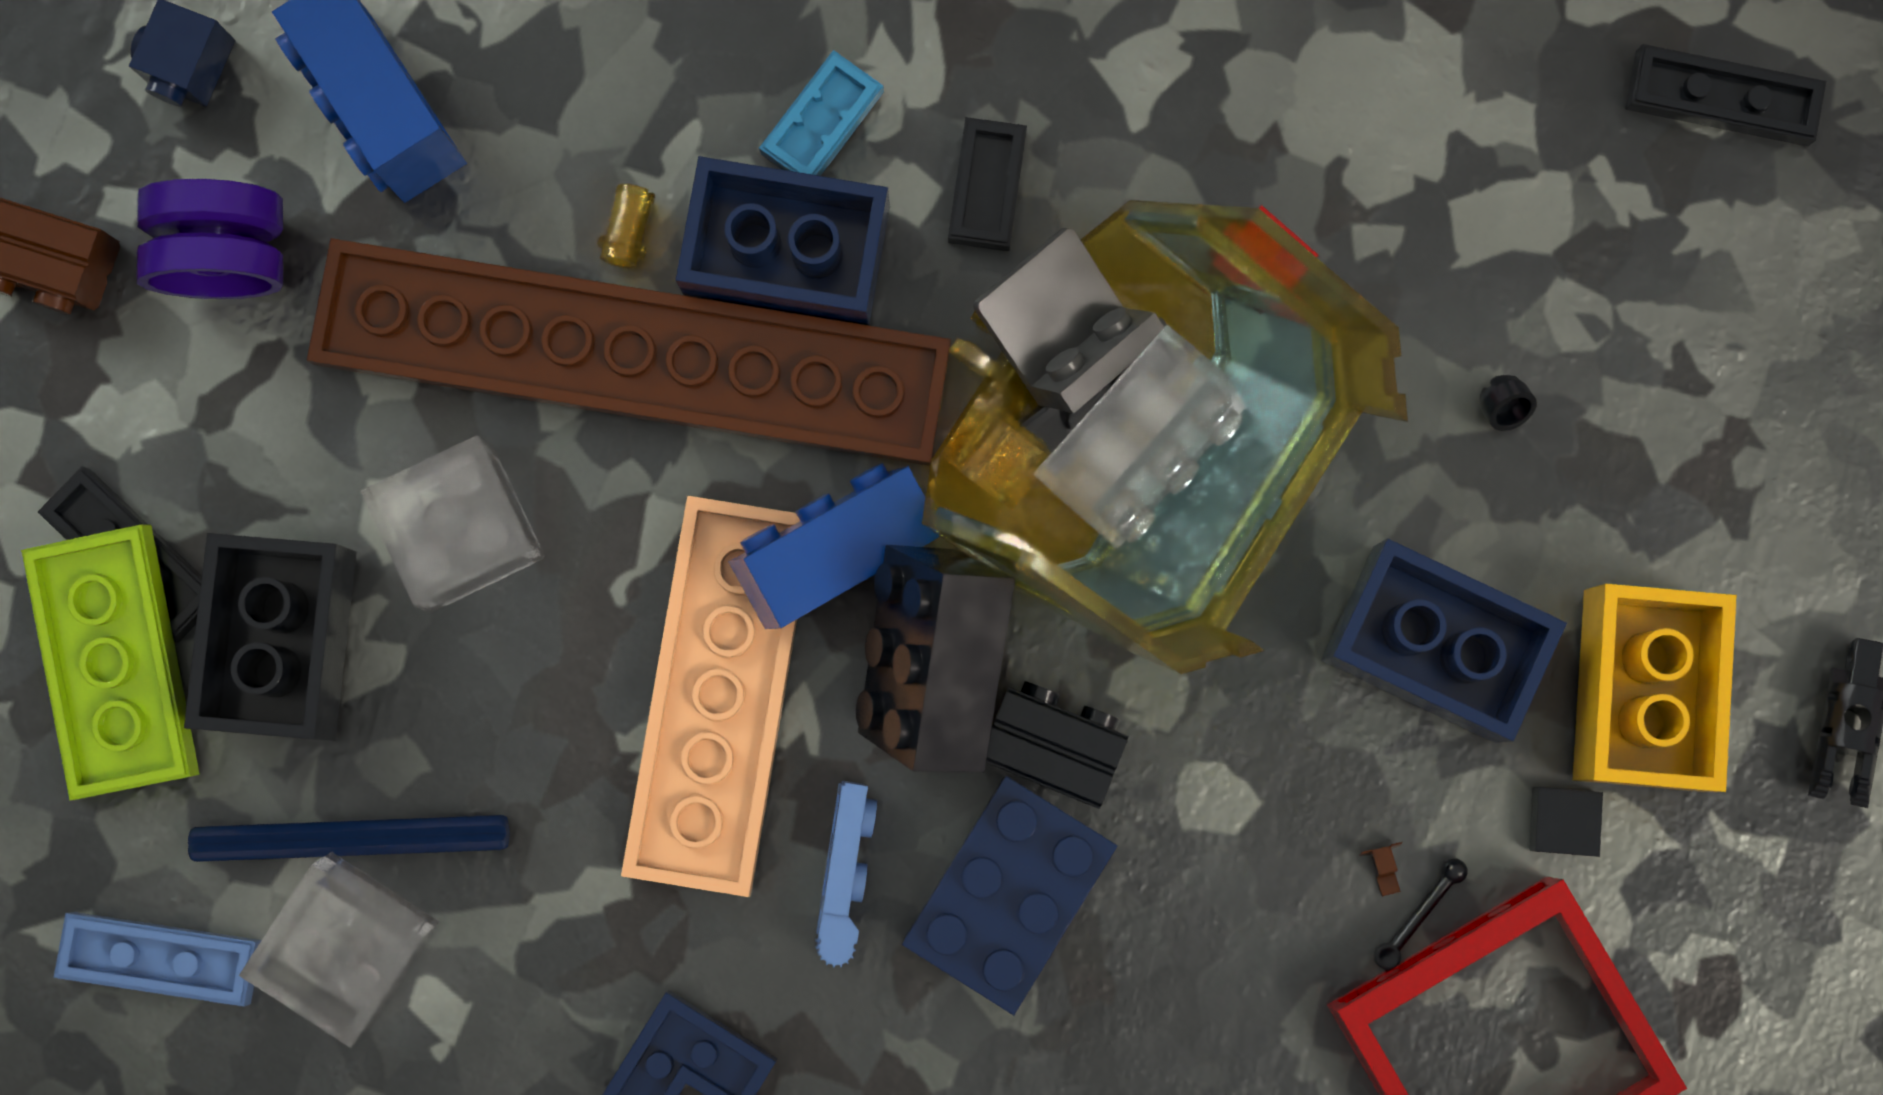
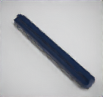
M504 815L194 827L190 830L188 835V854L192 861L203 862L504 850L509 844L510 827L508 818Z

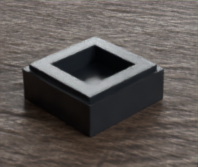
M1533 787L1530 851L1600 857L1603 792Z

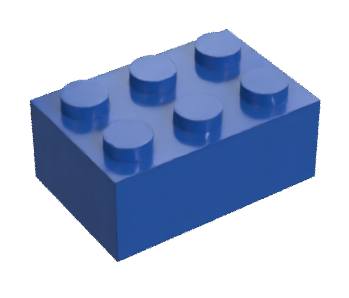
M289 0L271 11L284 30L283 34L275 38L279 47L297 71H301L312 86L309 93L324 116L331 124L334 123L347 140L343 142V146L364 176H369L380 192L390 187L406 203L467 164L372 15L360 0Z

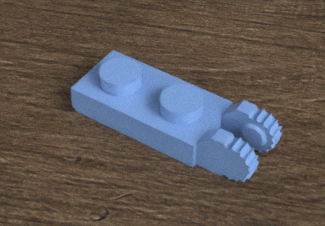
M842 781V784L838 783L816 928L818 938L815 939L817 942L815 948L819 949L817 953L819 956L821 955L820 959L825 960L826 965L831 964L833 968L836 965L842 967L844 963L849 964L848 960L854 958L852 954L856 951L854 944H857L859 930L849 917L851 901L862 902L867 864L857 862L860 837L872 838L877 810V800L866 798L868 786L849 781Z

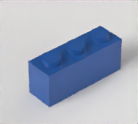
M881 463L851 479L849 482L854 491L834 502L829 493L796 510L795 512L800 522L779 533L775 524H772L740 542L745 552L728 562L765 629L783 628L875 575L879 566L883 564L886 545L923 547L945 534L909 466L888 472L885 465Z

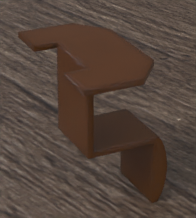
M1402 842L1375 850L1364 851L1359 854V856L1373 854L1378 871L1376 879L1382 897L1401 892L1395 875L1398 869L1391 849L1401 846Z

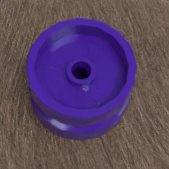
M173 179L151 183L138 189L137 227L153 237V239L139 245L137 249V284L139 286L165 295L199 299H246L267 296L281 290L283 287V254L267 243L280 236L283 231V198L275 191L258 185L215 179Z

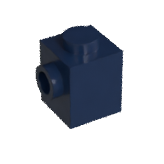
M157 0L147 25L139 28L131 44L132 59L129 67L147 82L145 91L150 95L178 107L182 106L184 99L207 107L236 40L217 20L166 0Z

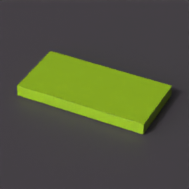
M141 524L21 550L69 800L200 775L191 729L184 728L186 701L152 526Z

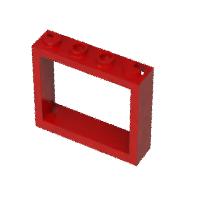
M1553 877L1541 879L1404 959L1395 968L1385 970L1327 1004L1379 1095H1409L1368 1024L1555 915L1649 1074L1616 1095H1677L1686 1090L1687 1087L1564 879Z

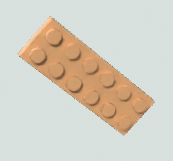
M687 496L623 861L622 877L744 897L751 896L797 619L783 628L765 629L728 561L743 554L745 551L740 542L759 530L775 524L780 533L800 522L796 513Z

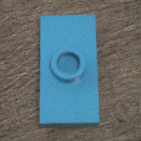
M833 50L759 147L760 154L782 170L821 176L882 96L884 86Z

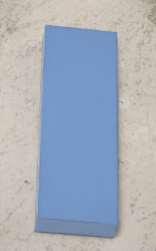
M70 912L65 913L54 978L244 1007L251 1004L262 940Z

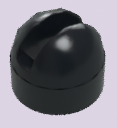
M1495 376L1490 380L1491 386L1483 388L1481 391L1480 405L1482 412L1491 426L1499 431L1512 430L1521 426L1529 420L1537 407V400L1533 393L1516 376Z

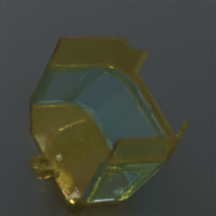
M1129 200L1080 240L1124 308L1155 312L1158 317H1162L1197 369L1047 483L1041 480L1006 431L1039 405L1003 351L994 361L982 353V350L972 342L957 337L949 352L971 370L984 376V379L931 460L922 524L964 554L1014 577V589L1026 594L1133 654L1179 674H1184L1205 668L1206 662L1230 655L1241 658L1265 651L1253 641L1228 632L1226 629L1360 415L1366 413L1408 422L1406 396L1403 393L1397 392L1394 358L1402 356L1398 326L1259 208ZM974 311L970 319L975 322L979 329L991 335L976 311Z

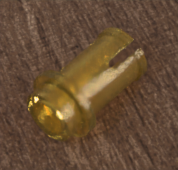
M618 184L616 186V195L606 235L599 236L597 240L598 247L602 249L600 254L601 260L617 267L632 269L637 267L639 259L646 257L647 249L642 244L652 204L656 198L653 192L648 193V189L632 184Z

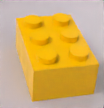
M1606 583L1584 590L1573 781L1697 792H1726L1737 595Z

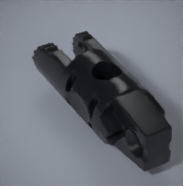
M1855 638L1849 645L1845 669L1831 668L1808 796L1825 799L1832 787L1834 778L1833 768L1836 753L1856 757L1854 774L1849 786L1850 804L1864 808L1869 807L1883 728V677H1879L1883 652L1882 642ZM1846 711H1851L1861 720L1859 730L1852 729L1847 725L1844 718Z

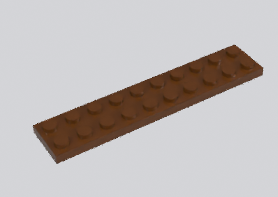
M330 238L307 361L316 366L931 466L951 339Z

